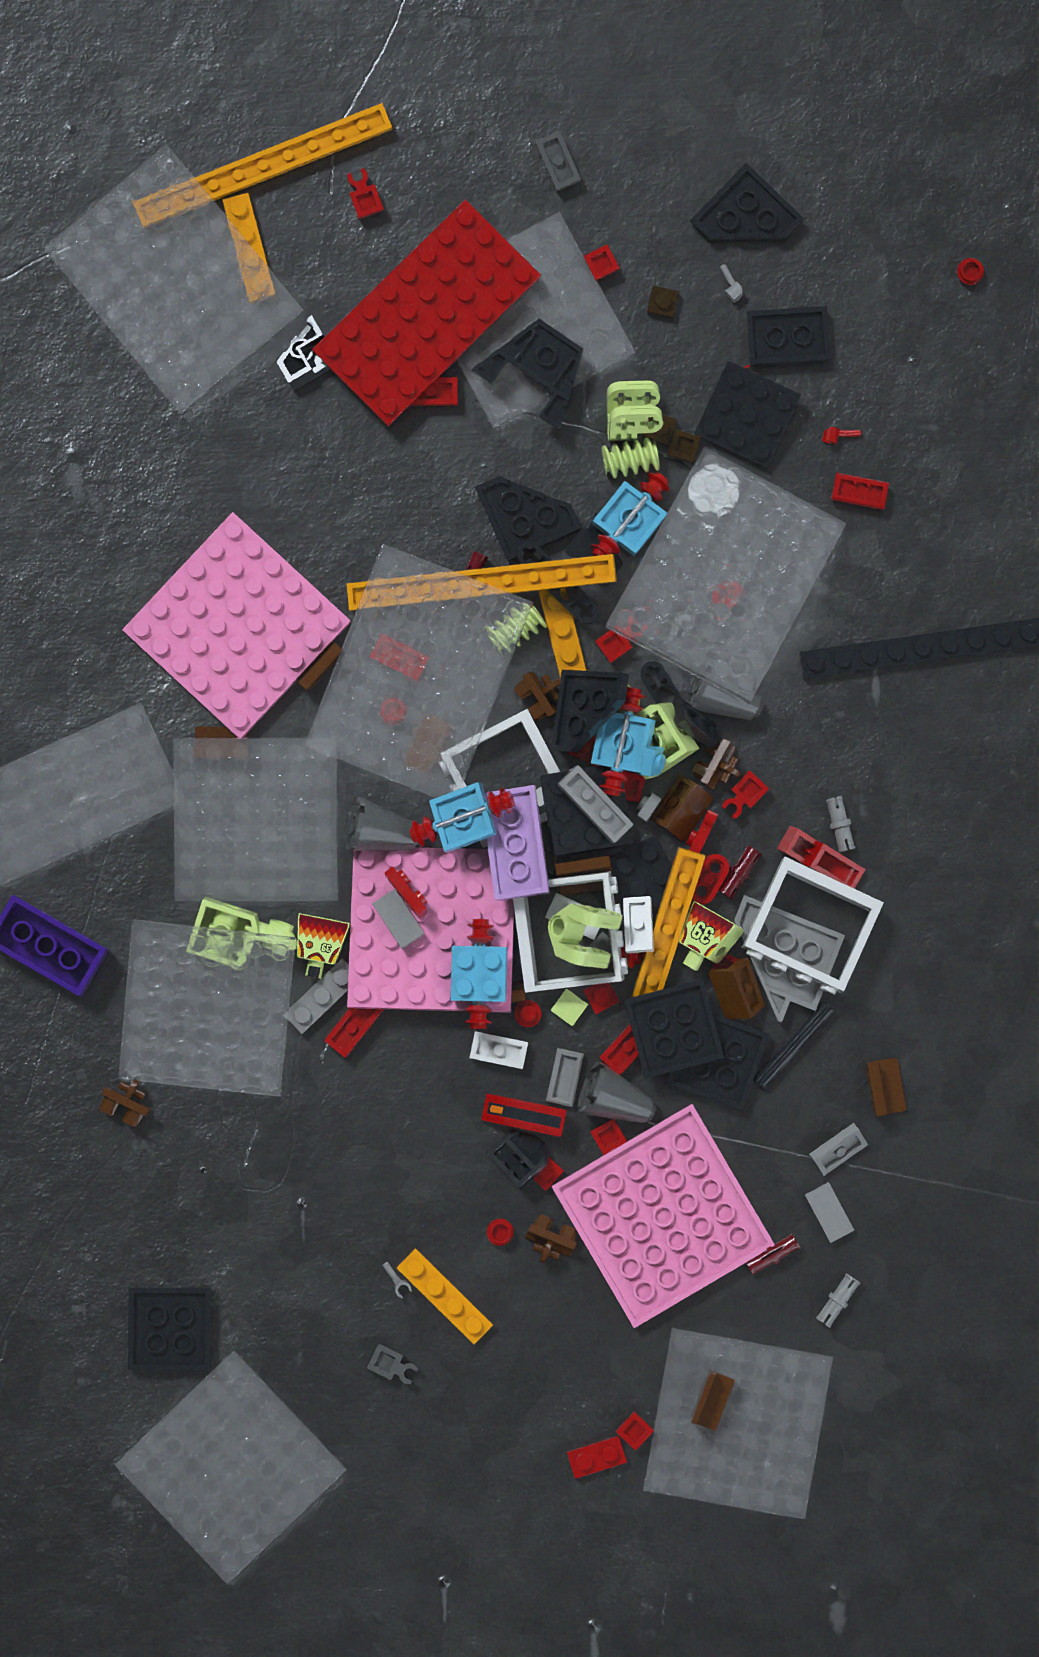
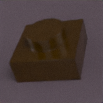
M653 285L647 313L673 319L679 291Z
M662 414L663 425L661 429L654 433H643V437L649 438L652 441L655 439V442L668 446L677 419ZM649 417L648 421H653L654 417Z
M675 429L667 456L693 464L701 437Z

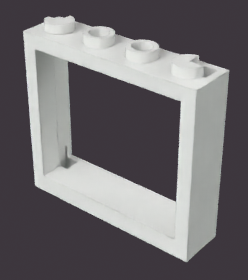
M528 709L441 753L443 760L439 761V764L445 776L451 774L456 783L451 786L453 791L466 787V784L452 758L519 723H522L548 774L560 772ZM546 812L539 815L540 823L543 825L547 822ZM487 838L480 841L483 848L487 847Z
M784 857L777 868L742 948L746 949V954L754 959L761 961L763 957L772 961L771 966L780 971L786 972L789 969L796 972L795 977L801 981L811 983V980L821 984L820 989L825 992H830L834 995L836 992L842 993L846 988L884 902ZM786 873L869 911L839 980L756 942Z
M611 871L548 879L549 887L602 881L606 909L621 914L620 905L615 904L614 893H618L617 879L611 876ZM528 898L513 899L525 992L618 982L625 979L624 974H628L627 959L622 958L621 947H625L623 931H618V929H609L614 972L538 981Z

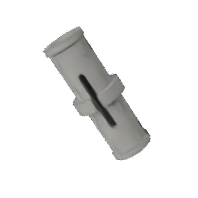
M842 796L826 800L832 821L830 828L834 829L839 852L855 849L849 827L851 820L847 819Z
M846 1273L835 1292L829 1294L828 1297L830 1299L816 1319L830 1328L842 1308L846 1309L848 1306L847 1301L858 1285H860V1282Z

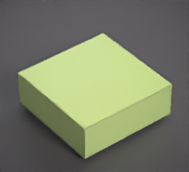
M566 988L550 1011L573 1026L588 1004Z

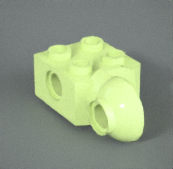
M672 703L649 705L642 711L634 713V716L656 721L651 746L664 747L663 755H665L666 760L661 774L699 749L692 735L676 725L674 720L675 709ZM619 708L615 713L623 714L624 710ZM643 775V777L645 778V780L659 776V775H655V776H651V777H650V776H645V775Z
M205 897L202 899L186 951L238 968L250 957L256 938L263 940L262 946L284 953L287 952V948L297 949V940L292 932L294 926L275 919H270L269 924L259 921L258 913Z

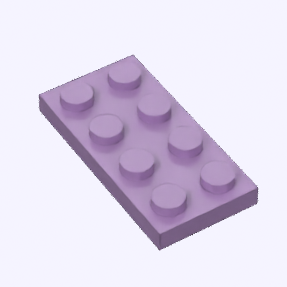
M530 785L506 789V792H511L515 806L512 807L511 814L506 810L501 811L500 818L491 813L497 835L487 838L496 902L550 893L536 787ZM499 791L492 792L495 796L499 795ZM489 792L485 793L486 800L488 798Z

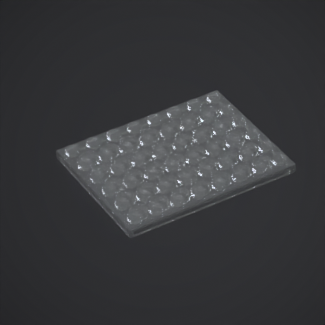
M167 144L43 248L179 414L185 412L304 312L299 303Z
M704 447L605 627L741 701L750 704L846 523Z
M382 544L344 641L343 651L339 654L304 746L435 798L461 789L533 602Z

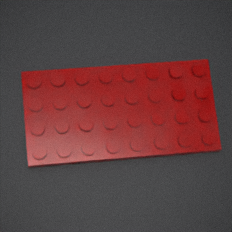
M465 199L336 325L312 351L389 427L541 278V274Z

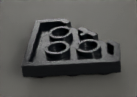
M745 163L690 219V222L708 240L786 239L804 218L757 172Z
M501 476L475 486V490L507 562L518 557L519 547L526 542H532L542 547L581 530L573 508L568 502L511 482ZM524 549L523 552H524V554H526V553L531 552V551H533V550H535V549H532V550H530V551L527 550V549Z
M562 670L551 750L578 753L625 702L629 674L621 672Z

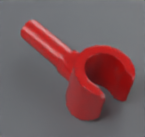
M830 427L824 431L822 441L828 444H837L838 436L861 437V430H840L836 427Z

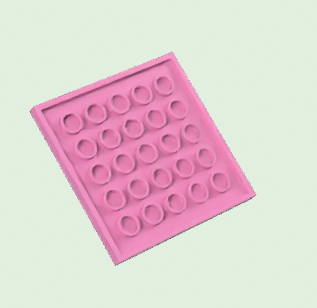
M232 512L122 630L241 740L351 623V620Z
M415 847L413 851H353L348 1008L465 1011L470 1005H476L473 1004V1001H451L452 946H474V944H478L467 939V936L472 934V928L467 926V924H473V919H489V925H494V927L489 929V935L493 936L494 939L489 943L483 944H486V947H508L506 1002L484 1001V1004L481 1005H487L492 1009L491 1012L511 1013L514 903L513 899L495 901L488 849L459 848L449 853L444 852L443 848ZM392 866L397 872L402 869L411 881L408 884L414 893L419 890L428 902L425 905L428 913L419 919L401 897L425 934L403 950L372 905L373 902L395 889L384 874Z
M690 1104L551 1186L634 1328L765 1252L768 1247L775 1246L693 1104Z

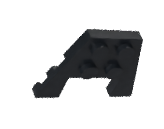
M539 318L500 349L490 354L484 361L475 365L472 372L493 385L507 363L528 375L554 393L539 414V418L559 431L580 364L583 348Z

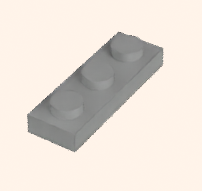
M578 765L557 784L612 844L616 843L634 825Z
M342 958L283 1014L301 1034L311 1027L348 991L349 965Z

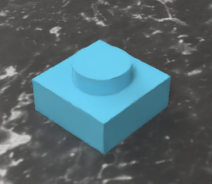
M650 746L644 748L640 775L651 777L661 774L666 760L665 755H663L664 747Z

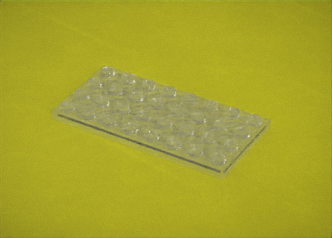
M141 702L0 767V887L187 801Z

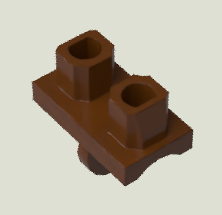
M534 671L527 672L522 676L523 680L514 687V690L521 700H524L531 694L535 695L538 702L528 708L532 718L537 721L547 716L556 715L557 707L548 693L551 694L555 701L558 699L559 692L556 688L560 686V679L552 682L546 674L540 678L546 686L543 687Z
M724 738L722 741L718 740V744L710 749L705 746L704 751L713 756V759L709 765L698 761L692 773L707 788L715 790L719 780L727 783L731 775L738 778L740 772L735 769V766L739 759L733 757L737 748Z
M136 1079L132 1081L131 1085L123 1081L120 1082L118 1089L126 1092V1095L109 1087H105L102 1092L104 1098L101 1102L100 1111L114 1116L119 1104L128 1107L122 1121L133 1127L140 1123L143 1116H148L151 1108L132 1099L134 1096L142 1100L145 1096V1092L137 1089L139 1081Z
M540 1214L534 1224L530 1225L525 1239L535 1243L532 1250L542 1254L539 1261L545 1263L547 1256L558 1260L560 1253L570 1257L577 1243L574 1242L576 1228L563 1224L559 1235L549 1231L553 1220Z

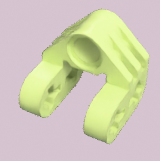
M619 381L612 383L608 387V441H634L637 439L638 433H654L661 429L663 425L662 412L655 406L660 400L659 387L655 382ZM645 392H651L650 396L646 397ZM618 393H624L623 397H618ZM648 417H654L653 421H648Z
M569 904L553 915L548 923V932L555 956L580 966L608 968L611 958L609 952L592 947H583L578 944L582 940L586 925L619 929L623 915L608 909Z

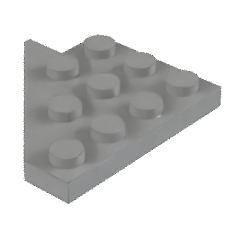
M745 895L734 919L735 924L745 930L741 935L743 943L762 902ZM771 906L756 942L830 975L845 935ZM749 955L778 1022H782L790 1002L816 1011L823 990L820 989L821 984L811 980V983L801 981L795 977L796 972L789 969L786 972L780 971L771 966L772 961L763 957L760 961Z

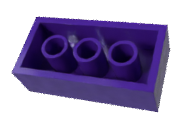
M13 894L0 915V951L81 997L84 995L108 954L109 949Z

